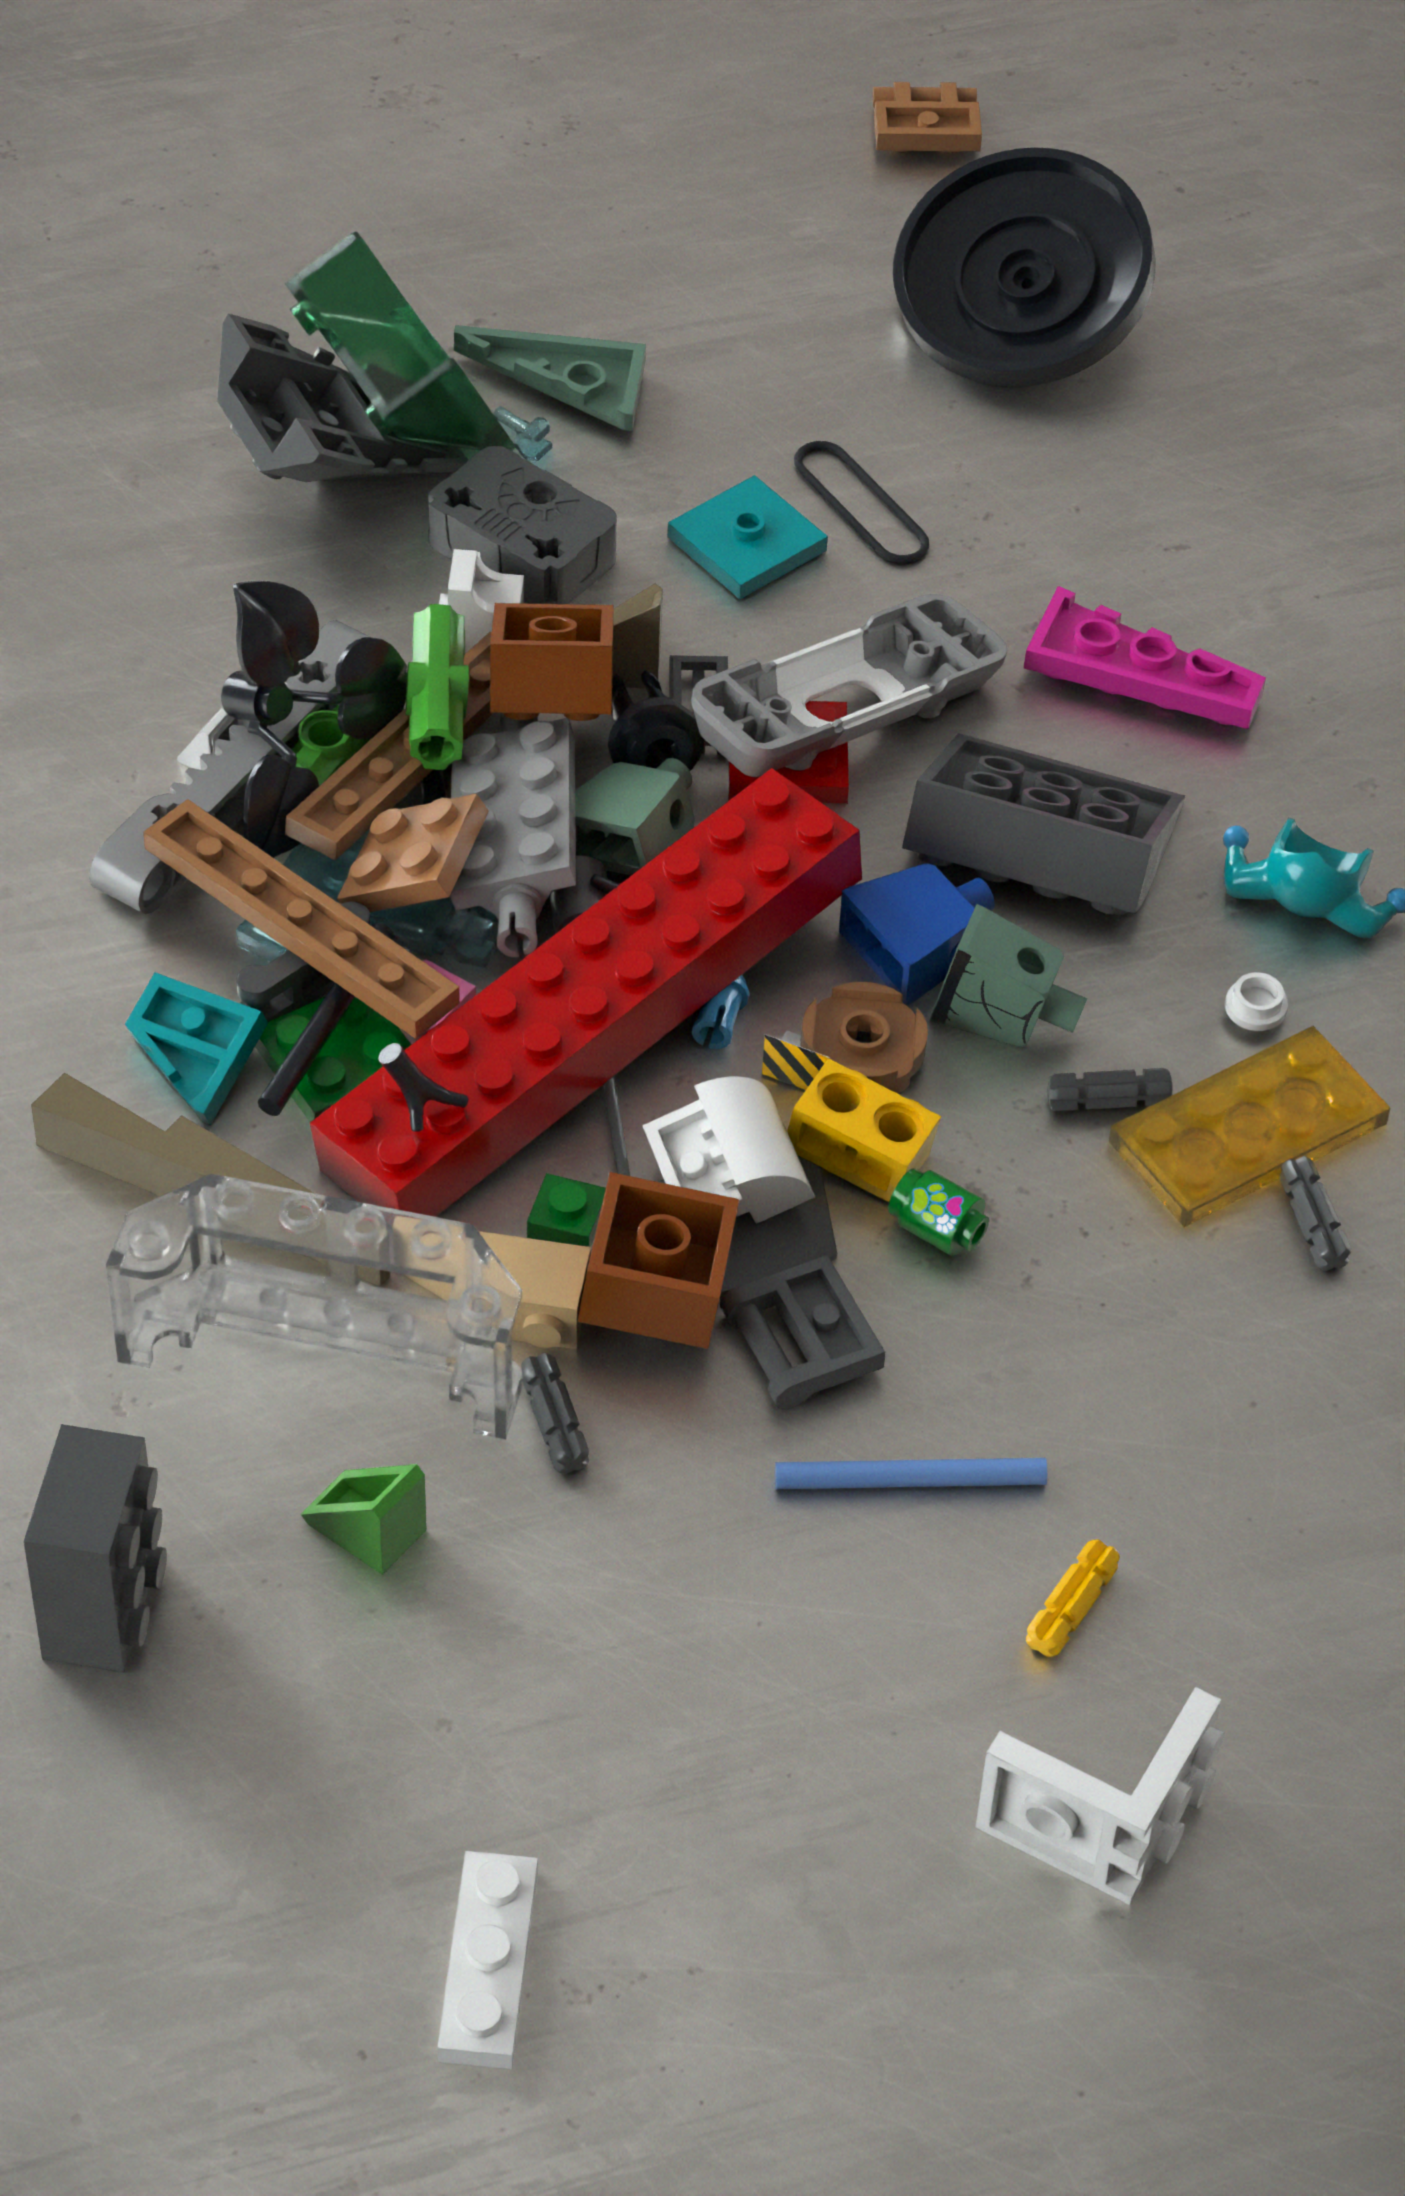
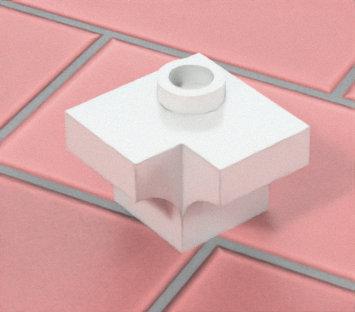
M454 549L448 594H440L439 604L451 605L456 613L465 616L466 654L485 635L492 632L495 603H524V575L495 572L484 565L480 552Z

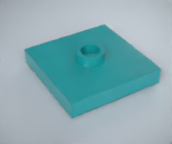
M755 475L669 521L667 527V537L739 599L826 552L828 536Z

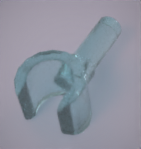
M501 406L495 409L493 413L494 418L516 432L514 444L523 458L531 462H537L553 448L551 441L544 439L550 432V425L545 418L537 417L529 423Z

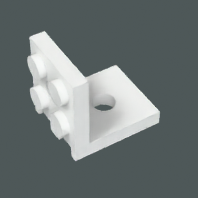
M1197 1687L1194 1688L1132 1796L999 1731L986 1753L975 1828L1130 1905L1155 1860L1157 1859L1166 1864L1175 1852L1185 1828V1824L1179 1822L1187 1805L1198 1809L1210 1790L1216 1774V1770L1210 1768L1221 1747L1225 1734L1223 1731L1215 1728L1222 1699Z

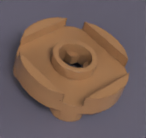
M850 982L832 988L831 997L823 999L817 1005V998L808 1005L802 1021L800 1046L828 1056L831 1060L864 1074L868 1079L898 1094L909 1087L911 1077L923 1064L928 1027L921 1011L917 1008L915 1015L910 1007L902 1003L903 994L895 989L878 983ZM859 1031H865L870 1033L871 1040L875 1042L861 1043L854 1039H856Z

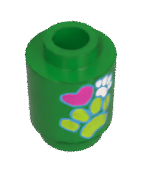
M915 1168L910 1169L897 1184L889 1201L888 1212L898 1218V1225L901 1228L951 1256L958 1255L964 1249L968 1251L975 1249L984 1237L989 1225V1217L984 1215L986 1206L984 1199L932 1170L922 1173Z

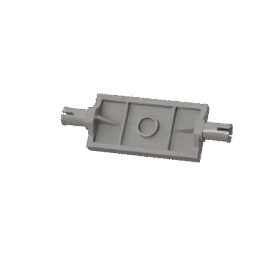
M501 713V732L476 734L463 740L462 759L452 762L451 799L477 793L489 812L450 897L456 911L481 906L494 913L499 919L497 947L506 956L519 957V941L522 939L525 955L530 954L536 949V918L539 917L551 891L576 885L575 735L568 718L549 722L538 721V717L529 720H515Z

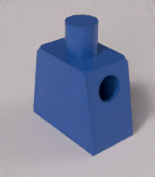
M925 863L842 890L839 933L888 987L903 994L902 1003L907 1006L945 980L956 949L976 904L993 911L995 900L991 889L981 878H975L956 888L935 865Z

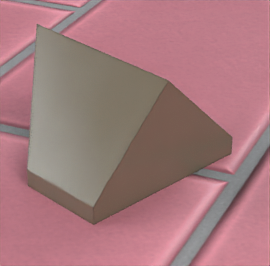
M656 583L614 608L613 677L616 675L621 677L626 688H645L641 680V674L644 670L651 672L659 679L663 589Z

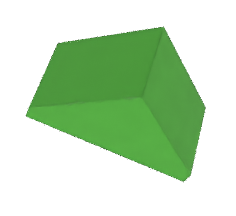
M417 1464L344 1470L300 1515L309 1526L383 1575L427 1530L425 1474Z

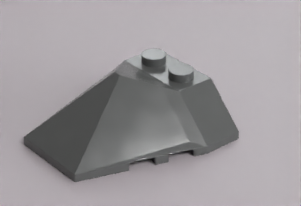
M229 313L224 319L217 402L231 422V430L241 438L252 455L254 466L264 475L273 479L286 477L307 483L313 481L452 473L467 463V457L425 395L367 368H363L360 375L357 376L332 364L335 359L334 353L321 347L317 348L314 355L293 347L288 341L289 333L275 326Z

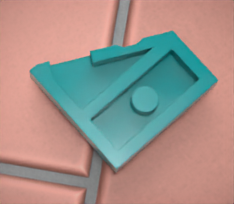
M154 972L128 1017L125 1026L201 1121L211 1125L268 1022L262 1011Z

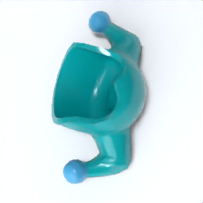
M1288 817L1275 839L1269 856L1262 861L1249 863L1244 854V849L1249 842L1247 830L1235 825L1229 827L1224 833L1223 844L1227 848L1224 865V886L1226 893L1234 898L1254 900L1276 899L1285 909L1296 915L1307 918H1326L1343 930L1360 938L1374 937L1397 913H1405V889L1403 888L1391 889L1387 894L1386 901L1374 906L1365 902L1360 888L1374 853L1369 848L1357 854L1331 848L1305 834L1297 826L1295 819Z

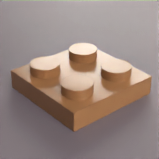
M476 793L452 799L440 798L428 804L403 809L392 808L377 814V817L371 823L370 831L356 860L350 867L348 877L337 897L340 904L345 902L361 903L366 906L370 913L450 897L489 810Z

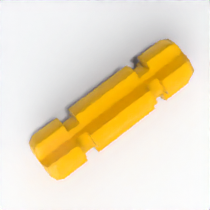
M1099 1539L1086 1543L1076 1557L1079 1562L1069 1567L1045 1601L1046 1609L1038 1611L1027 1627L1028 1635L1026 1636V1642L1028 1646L1033 1650L1040 1651L1046 1657H1053L1060 1653L1069 1640L1067 1634L1076 1630L1102 1591L1099 1588L1107 1585L1118 1569L1117 1562L1120 1559L1118 1551L1112 1546H1107Z

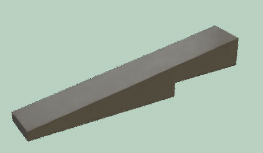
M66 1073L62 1074L31 1104L36 1145L377 1286L381 1287L390 1277L388 1235L182 1115L164 1131Z

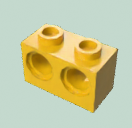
M828 1058L794 1106L787 1132L797 1155L889 1202L901 1178L912 1168L920 1170L930 1155L941 1116L926 1109L919 1102L905 1098L868 1079L864 1074L851 1070Z

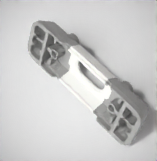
M928 594L874 613L869 617L867 623L860 628L763 665L758 660L753 659L706 677L696 683L692 692L691 703L700 735L745 775L760 777L771 768L778 770L787 767L792 770H805L812 765V761L818 753L913 715L923 718L938 716L942 708L945 707L946 702L978 690L1000 669L1007 654V646L997 633L959 602L943 595ZM851 685L862 686L871 690L882 701L836 719L834 722L817 718L805 707V704L812 699Z

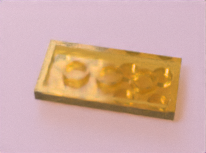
M1311 1026L1111 1125L1108 1142L1182 1226L1186 1227L1278 1180L1282 1172V1164L1289 1159L1297 1160L1303 1156L1315 1161L1386 1125L1391 1108L1314 1026Z

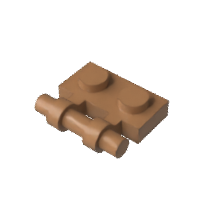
M894 82L893 87H873L872 106L875 108L876 150L895 152L945 151L949 153L981 151L982 128L979 102H977V88H957L956 82H940L939 87H910V82Z

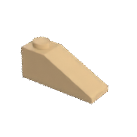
M395 1219L393 1226L394 1270L510 1340L527 1342L541 1348L561 1347L577 1349L582 1322L577 1321L591 1256V1247Z

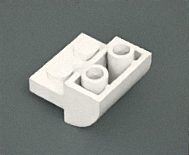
M730 1076L699 1083L694 1087L700 1100L642 1125L666 1184L739 1199L736 1217L750 1212L757 1224L815 1198L771 1093L764 1084L755 1079Z

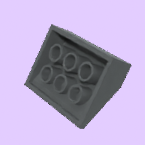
M958 733L916 782L902 848L917 852L920 860L932 865L949 866L956 863L976 869L975 873L979 877L989 881L1008 882L1013 879L1034 885V891L1046 897L1063 899L1070 895L1091 901L1092 907L1103 913L1124 915L1127 912L1136 914L1148 895L1183 808L1185 795Z

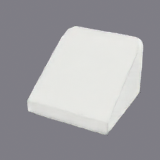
M222 707L179 754L177 760L190 768L201 770L200 756L203 753L215 755L214 742L217 739L230 741L229 728L232 725L244 726V720L229 716Z

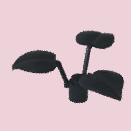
M247 581L233 585L237 607L236 645L242 670L232 673L226 679L221 692V702L223 709L229 716L249 721L248 732L259 735L281 755V757L272 754L263 756L254 766L246 785L243 813L244 838L275 858L301 844L299 841L285 835L286 816L319 787V782L311 770L296 767V753L271 732L267 726L275 725L286 719L293 708V701L339 704L338 725L342 733L356 739L373 738L401 713L406 702L407 665L390 643L383 639L365 637L349 644L337 662L335 682L339 692L325 693L289 689L284 682L289 677L300 673L301 667L298 661L308 657L318 644L319 621L317 612L309 598L293 587L271 581Z

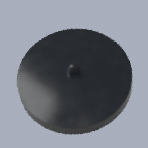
M1019 148L1001 151L969 162L940 180L923 196L908 216L896 243L893 258V282L902 318L909 333L924 353L936 363L957 375L978 383L1002 387H1025L1054 382L1079 373L1100 361L1121 344L1133 330L1148 304L1155 279L1156 258L1147 215L1133 190L1122 178L1099 162L1080 154L1053 148Z

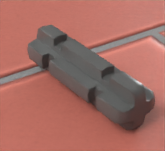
M1166 1068L1143 1069V1075L1136 1076L1134 1069L1084 1072L1083 1079H1076L1075 1073L1053 1074L1049 1077L1048 1101L1051 1110L1056 1112L1077 1110V1104H1084L1085 1110L1137 1107V1101L1144 1100L1145 1107L1164 1106L1171 1102L1173 1093L1172 1078L1169 1070Z
M1306 1156L1297 1160L1289 1159L1282 1164V1172L1279 1179L1286 1195L1293 1198L1289 1202L1306 1242L1314 1245L1310 1248L1316 1265L1324 1271L1334 1267L1342 1268L1349 1263L1348 1256L1351 1254L1352 1248L1345 1232L1341 1229H1336L1341 1226V1223L1325 1186L1321 1182H1317L1321 1177L1314 1162Z
M543 1353L537 1357L529 1356L521 1364V1378L527 1394L533 1398L530 1403L544 1442L551 1448L548 1453L553 1467L561 1474H567L573 1470L581 1471L589 1463V1448L584 1434L577 1428L580 1423L566 1385L559 1379L562 1374L556 1358L549 1353Z

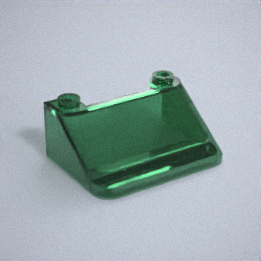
M358 232L348 235L284 283L298 301V303L290 308V311L309 336L319 330L372 402L363 410L383 437L393 431L399 440L478 451L489 446H502L511 451L517 448L454 358H450L434 338Z

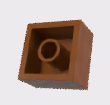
M495 603L490 642V712L504 713V716L515 720L533 719L538 717L540 713L564 714L566 718L575 721L594 720L600 714L611 715L614 605Z
M609 1172L577 1322L708 1349L719 1304L739 1199Z

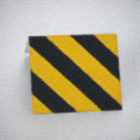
M786 1030L781 1040L765 1034L762 1074L806 1090L830 1057L801 1047V1035Z

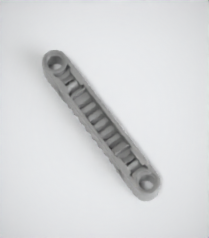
M338 620L328 622L319 630V639L315 650L305 659L298 661L301 667L300 673L289 677L284 683L289 689L325 693L339 692L335 682V670L341 654L355 640L370 636ZM293 701V708L289 716L275 725L267 726V728L290 749H293L299 741V724L304 717L316 711H332L339 704ZM244 720V726L232 725L229 728L230 741L217 739L214 742L215 755L203 753L200 756L201 770L188 768L185 771L186 784L174 782L170 786L171 793L154 796L144 802L106 839L97 851L90 868L89 880L91 885L144 914L154 912L187 878L145 849L143 832L187 799L235 831L243 823L246 785L254 766L263 756L272 754L281 757V755L259 735L248 732L249 721Z

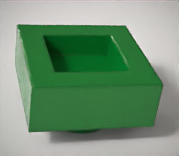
M546 1173L527 1220V1238L591 1247L595 1238L606 1188Z

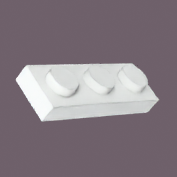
M465 1851L437 2047L438 2062L512 2069L538 1875V1858Z

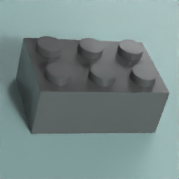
M61 1424L23 1541L43 1660L124 1673L132 1646L142 1647L144 1644L150 1616V1609L148 1605H145L149 1588H160L167 1561L166 1548L157 1546L162 1526V1509L153 1507L158 1471L157 1468L148 1467L145 1437Z

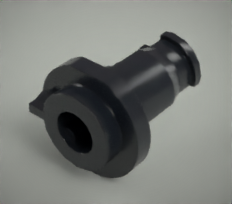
M644 670L641 674V680L649 694L648 698L635 704L621 677L618 675L614 676L611 711L614 724L608 738V751L613 764L624 762L656 769L666 759L674 758L681 761L691 771L699 761L704 748V738L699 733L694 713L674 699L666 697L662 693L658 679L647 670Z

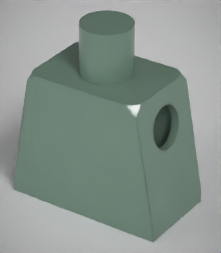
M674 758L666 759L656 769L619 762L610 765L575 790L576 856L595 858L604 864L607 871L632 876L694 828L695 822L687 789L692 785V775L689 769L681 761Z

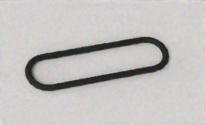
M814 441L806 443L797 450L794 455V465L798 472L881 557L894 563L907 564L918 561L926 555L929 549V538L926 533L843 448L828 441ZM816 449H825L837 454L918 536L921 541L919 550L908 555H897L886 550L804 466L802 462L803 456L809 451Z

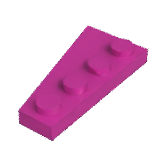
M1060 586L1057 587L1026 649L1024 669L1045 674L1053 679H1064L1098 688L1108 694H1120L1146 701L1164 709L1179 710L1205 717L1219 724L1249 729L1263 696L1266 677L1201 648L1190 653L1182 651L1171 640V635L1153 627L1146 633L1139 632L1120 623L1121 613L1101 604L1094 612L1074 603L1076 593Z

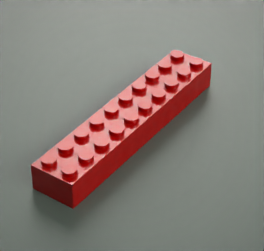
M773 768L769 769L404 1050L428 1078L452 1092L467 1095L468 1104L466 1107L462 1108L430 1100L423 1107L424 1129L420 1132H414L411 1130L410 1113L405 1097L398 1084L387 1070L382 1067L310 1122L320 1171L392 1231L395 1219L428 1224L842 896V890L854 886L861 881L860 830Z

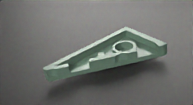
M455 325V352L622 430H633L646 361V344Z

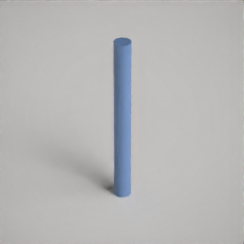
M1046 1458L775 1462V1489L1046 1485L1048 1475Z

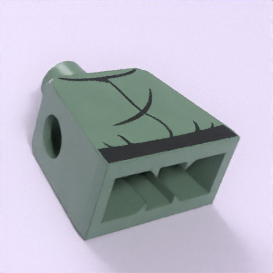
M976 904L956 949L929 1020L1009 1045L1022 1047L1028 1044L1038 1019L1073 1033L1088 998L1053 984L1064 958L1060 949L989 909Z

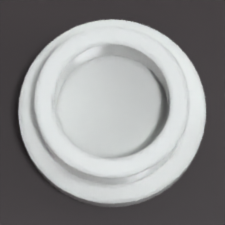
M1252 972L1241 976L1229 988L1225 1000V1009L1230 1019L1237 1025L1248 1030L1265 1031L1275 1028L1283 1022L1287 1014L1288 999L1281 983L1276 978L1266 973Z

